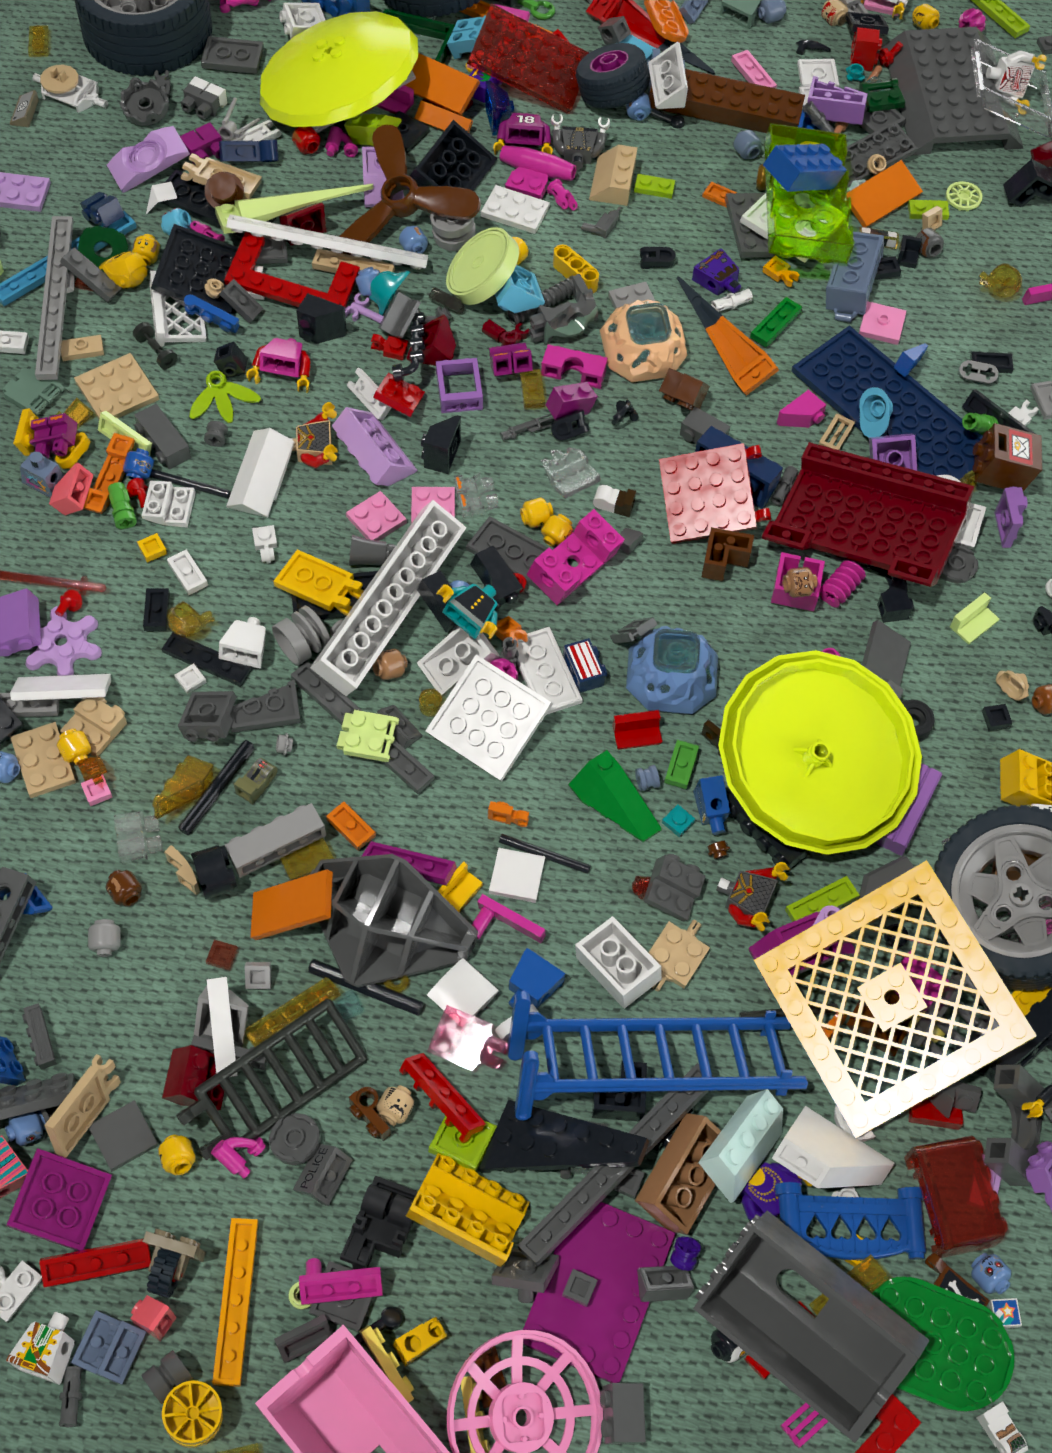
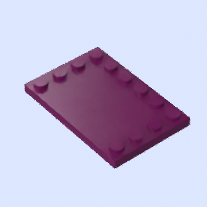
M600 1202L555 1248L553 1254L559 1255V1265L545 1292L537 1293L523 1330L545 1332L564 1340L586 1361L595 1377L609 1383H620L649 1302H641L637 1270L643 1267L663 1266L675 1233ZM573 1269L597 1279L587 1307L562 1296ZM523 1339V1346L557 1360L562 1355L556 1348L544 1342ZM571 1362L568 1364L569 1366L575 1368V1366Z

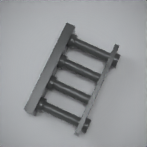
M954 970L949 983L960 985L963 972ZM966 975L964 987L977 990L969 976ZM945 986L942 999L955 1003L958 990ZM980 996L979 1001L985 1006V1011L990 1012L984 1000ZM936 1002L930 1005L925 1014L933 1015ZM940 1004L937 1017L943 1018L942 1015L949 1006ZM958 1008L957 1013L967 1023H970L972 1012ZM981 1015L978 1019L975 1016L973 1026L987 1030L990 1017ZM921 1017L916 1024L915 1030L929 1033L932 1020ZM994 1018L992 1030H994L995 1028L999 1027V1025H998L997 1021L995 1020V1018ZM936 1021L935 1025L947 1035L950 1025ZM953 1028L951 1039L965 1043L966 1037L963 1038ZM972 1031L969 1043L985 1034ZM914 1034L911 1046L919 1047L923 1045L925 1047L927 1037ZM908 1036L903 1041L905 1044H907ZM931 1040L929 1052L942 1056L943 1051ZM956 1045V1048H957V1049H956L955 1051H957L958 1049H960V1048H962V1047Z

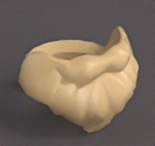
M1010 670L998 672L995 679L996 683L1009 698L1020 701L1029 696V685L1025 674L1014 673Z

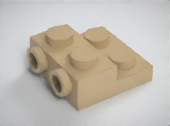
M104 697L83 698L73 709L75 712L73 717L60 730L61 734L73 728L77 731H83L92 746L91 754L96 757L104 751L127 724L124 716L125 712L117 705L113 707L107 705Z

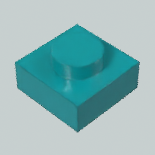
M678 804L662 819V824L678 837L695 822V818Z

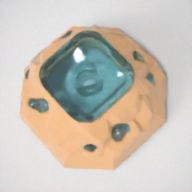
M649 299L645 301L636 300L630 304H624L615 309L600 329L609 369L630 382L665 378L669 368L677 370L687 357L685 337L679 317L658 301Z

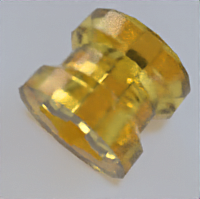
M426 689L421 692L419 696V709L421 713L427 717L436 716L442 707V697L437 690Z

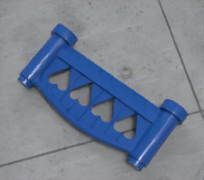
M783 1182L775 1184V1196L779 1197L780 1221L826 1257L843 1260H873L906 1252L910 1260L925 1258L926 1246L921 1203L924 1200V1189L921 1187L897 1189L898 1199L807 1196L802 1195L800 1183ZM814 1215L826 1232L824 1238H819L817 1235L814 1238H810L806 1234V1229ZM839 1216L850 1231L849 1239H845L842 1236L839 1239H835L831 1235V1230ZM863 1217L875 1233L874 1240H870L867 1237L860 1240L856 1236V1230ZM888 1218L900 1235L898 1241L892 1238L886 1241L881 1237V1230Z

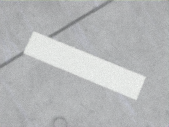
M227 977L207 979L216 1073L236 1060Z

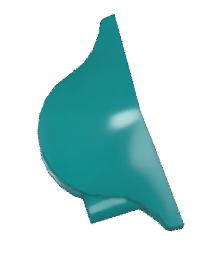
M383 271L372 280L370 286L371 296L369 299L378 304L380 315H384L398 287L410 273L409 271L402 273Z

